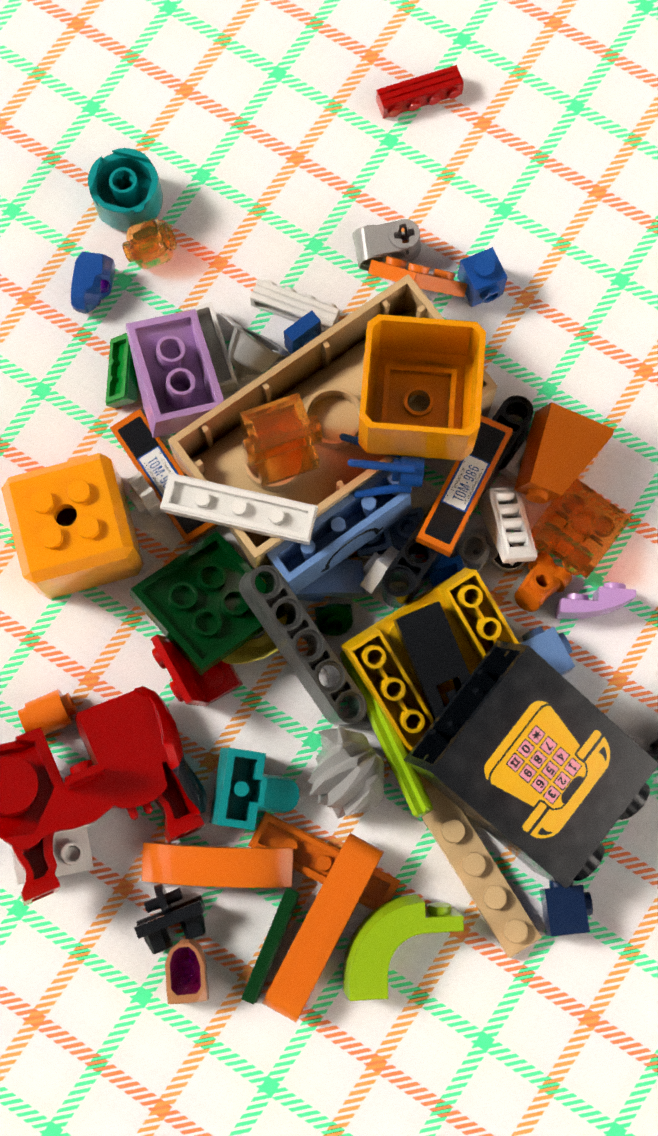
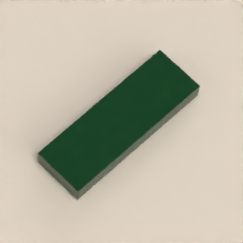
M286 887L241 997L242 1000L253 1005L257 1003L301 896L299 892Z

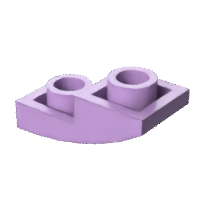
M607 582L604 583L603 587H598L593 593V600H588V595L567 594L566 598H561L556 604L555 619H584L608 614L628 605L636 597V590L626 589V585L623 583Z

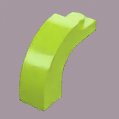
M417 894L395 898L372 911L355 930L345 953L343 962V992L349 1001L388 999V969L396 949L407 939L419 934L464 931L463 915L454 907H451L450 903L445 902L428 904V909H425V901Z

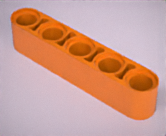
M351 833L348 835L271 983L262 1004L297 1022L352 916L359 898L372 877L384 853L383 850Z

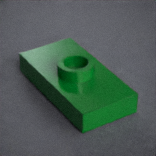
M127 333L110 340L105 403L106 406L115 409L137 402L138 381Z

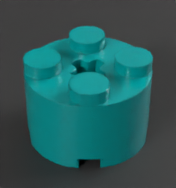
M130 148L112 150L113 154L104 158L102 156L98 158L89 171L88 186L96 211L102 222L114 229L121 231H144L156 219L163 204V194L157 171L150 159L138 150Z

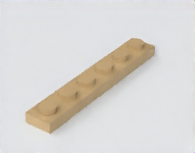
M418 773L433 805L431 812L421 816L423 822L508 958L513 957L541 939V935L464 812Z

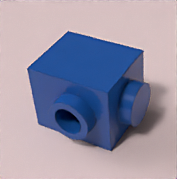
M493 247L460 260L457 276L460 282L467 283L465 295L471 307L480 303L491 302L503 295L508 278Z

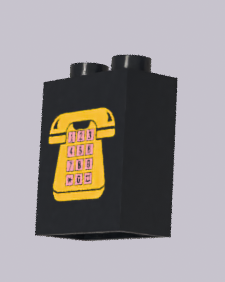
M499 640L496 641L404 759L406 763L532 871L566 889L573 880H583L596 870L604 856L602 840L618 819L630 818L643 807L650 793V787L646 781L658 767L656 760L530 646Z

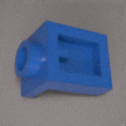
M312 310L284 330L285 348L290 354H293L321 334V320Z

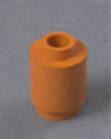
M59 689L25 703V708L18 710V715L25 732L41 727L44 736L72 724V715L77 714L70 694L63 695Z

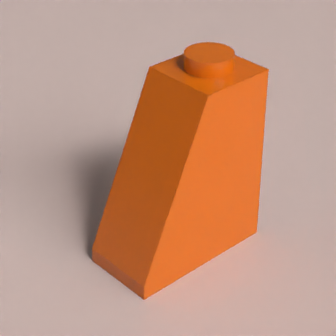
M552 402L534 413L514 490L525 494L527 500L538 504H545L562 496L613 436L614 429Z

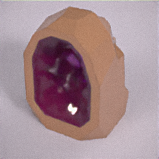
M192 938L181 939L170 949L165 962L168 1004L208 1001L207 965L202 946Z

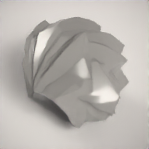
M339 726L337 729L319 731L322 737V750L316 757L318 765L308 780L313 785L310 796L319 795L317 804L331 807L338 819L345 815L346 817L357 811L366 813L378 807L384 797V762L368 744L367 737L362 733L349 731Z

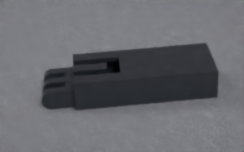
M440 601L393 620L434 721L445 708L437 685L452 679L455 689L445 692L450 701L456 694V691L460 689L470 676Z

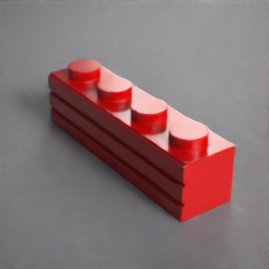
M457 65L377 89L376 102L383 119L387 117L393 118L406 111H415L425 105H435L441 100L458 97L463 92L464 82Z

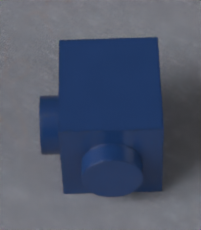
M549 880L550 888L540 889L546 936L552 937L590 932L588 916L593 915L590 892H584L583 885H572L571 882L566 889Z

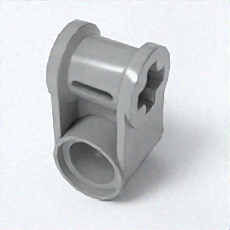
M401 219L379 225H366L356 229L353 232V241L358 267L361 270L369 271L371 259L385 262L387 256L406 260L407 262L415 260L421 251L418 225L409 219ZM402 239H407L408 243H402Z

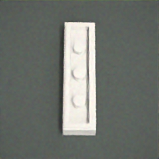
M169 473L160 510L168 514L310 545L318 506Z

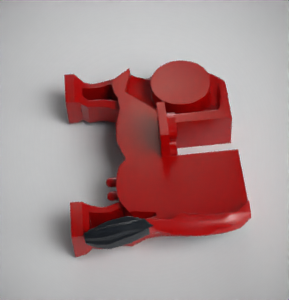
M141 686L129 693L78 712L75 724L90 760L72 766L69 769L71 774L65 777L64 782L41 727L16 736L13 742L0 744V838L11 846L15 858L26 873V882L21 892L24 906L58 892L61 887L55 875L57 868L53 855V837L55 832L92 824L111 808H126L130 818L137 820L139 815L136 807L142 805L144 812L151 814L153 811L152 801L159 806L163 813L165 837L168 843L195 833L205 825L200 814L206 812L207 809L206 790L185 761L176 722L164 700L155 691Z

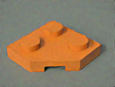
M390 256L386 257L385 262L371 259L368 274L394 282L409 274L420 289L463 298L465 296L467 283L454 280L455 273L435 268L434 274H430V267L409 262L407 268L406 260Z

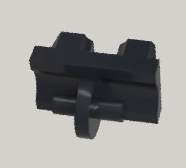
M158 884L154 886L156 898L144 902L147 913L160 908L162 911L138 920L136 922L137 926L134 927L138 939L144 937L146 944L153 954L162 952L173 945L167 930L169 926L180 922L186 939H193L206 933L203 899L200 895L172 907V903L184 899L181 889L178 888L167 893L163 884Z

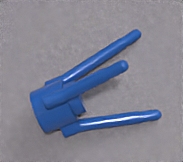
M345 433L340 434V440L360 446L358 444V437ZM390 455L396 457L393 458V463L349 459L347 464L350 467L392 472L391 481L398 482V484L357 490L353 492V496L361 498L397 492L411 493L412 486L422 487L424 457Z

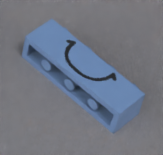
M382 471L357 490L398 484V482L391 481L392 472ZM352 492L316 518L310 545L285 540L266 554L272 567L280 572L296 595L412 511L411 496L409 493L397 492L355 498Z

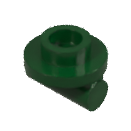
M332 603L323 607H315L317 627L322 633L329 636H339L351 628L353 624L351 603Z

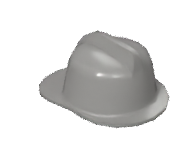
M220 314L234 326L228 354L231 364L239 371L259 375L262 372L268 371L279 356H288V352L274 341L245 329L224 314Z

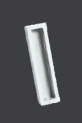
M258 279L250 296L251 306L297 322L312 310L321 320V332H325L335 325L340 317V309L331 302L322 303L309 294H305V296L298 294L291 287L282 288L269 279L264 281Z
M212 302L192 307L191 310L196 309L222 394L238 389L237 379L229 360V354Z

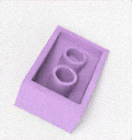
M196 309L126 324L141 399L153 438L178 433L224 401Z

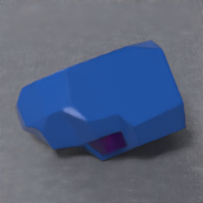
M81 252L78 255L74 265L71 284V305L74 310L87 314L93 311L96 306H99L102 299L111 294L115 275V263L112 258L104 254Z

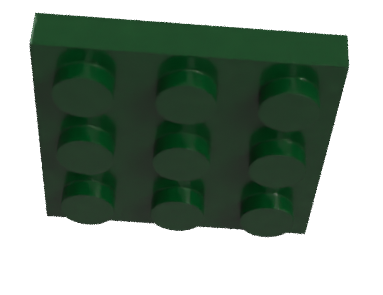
M218 531L130 589L132 599L200 676L265 630L239 591L241 577L253 569ZM257 575L255 578L256 589L264 594L267 589L266 583ZM278 607L276 611V617L279 620L286 615V611L282 607Z

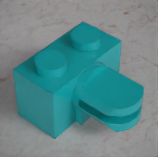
M221 748L209 823L255 830L258 810L276 813H286L293 810L300 798L299 788L296 782L288 777L263 773L266 753L235 748Z

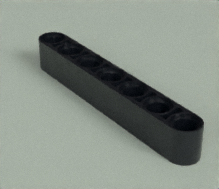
M513 395L508 397L492 418V420L512 428L513 432L477 505L486 490L490 488L499 475L503 465L528 432L534 412L531 402L523 396ZM516 414L519 415L523 420L514 421L511 420L508 417V415ZM433 504L383 576L382 597L384 602L393 608H401L415 598L444 555L416 542L417 535ZM420 552L425 554L428 560L423 563H416L410 559V555ZM395 581H401L408 586V589L402 593H397L389 585Z

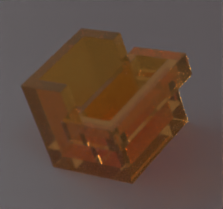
M299 393L240 412L242 435L244 438V454L249 467L254 465L262 487L319 468L320 458L314 444L322 442V427L317 415L308 418Z

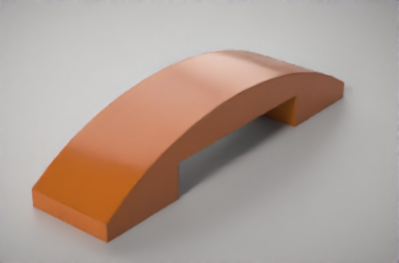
M143 842L142 881L206 887H293L294 848L182 845V843Z

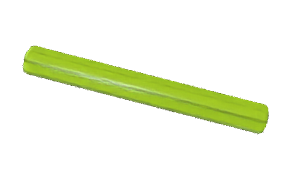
M341 651L340 658L346 671L367 702L366 714L412 814L416 817L428 814L433 810V805L417 771L404 761L408 755L405 746L344 651Z

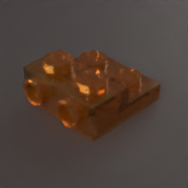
M576 479L562 496L555 498L532 527L531 533L535 548L538 551L546 554L551 552L562 560V565L568 573L572 575L581 574L587 579L632 518L582 481Z

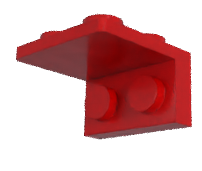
M157 634L151 638L155 646L152 649V654L162 669L167 668L173 679L169 683L171 690L180 702L184 701L187 705L206 707L243 685L232 664L220 661L200 676L166 636Z

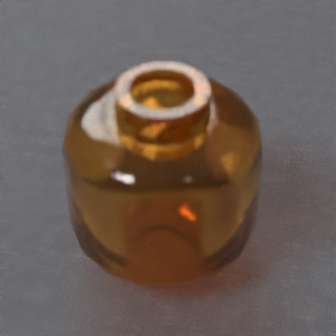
M151 218L129 227L126 232L127 241L122 244L128 261H135L140 268L145 270L170 261L173 257V250L177 249V242L172 228L167 222L162 223L157 218Z

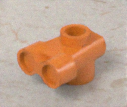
M545 552L537 553L538 557L536 560L530 561L528 564L529 573L514 595L517 605L528 612L537 611L555 592H563L572 581L570 571L555 565L552 557Z

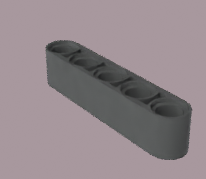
M262 565L246 572L239 582V591L323 716L334 725L360 722L367 712V702L363 694L280 572L270 565ZM257 575L266 582L267 589L264 594L256 589L255 578ZM278 607H282L287 613L285 625L281 624L276 617ZM300 637L308 644L306 655H302L298 650L297 643ZM321 668L325 669L329 675V681L326 686H323L319 680ZM342 699H345L349 704L350 711L346 717L340 711Z

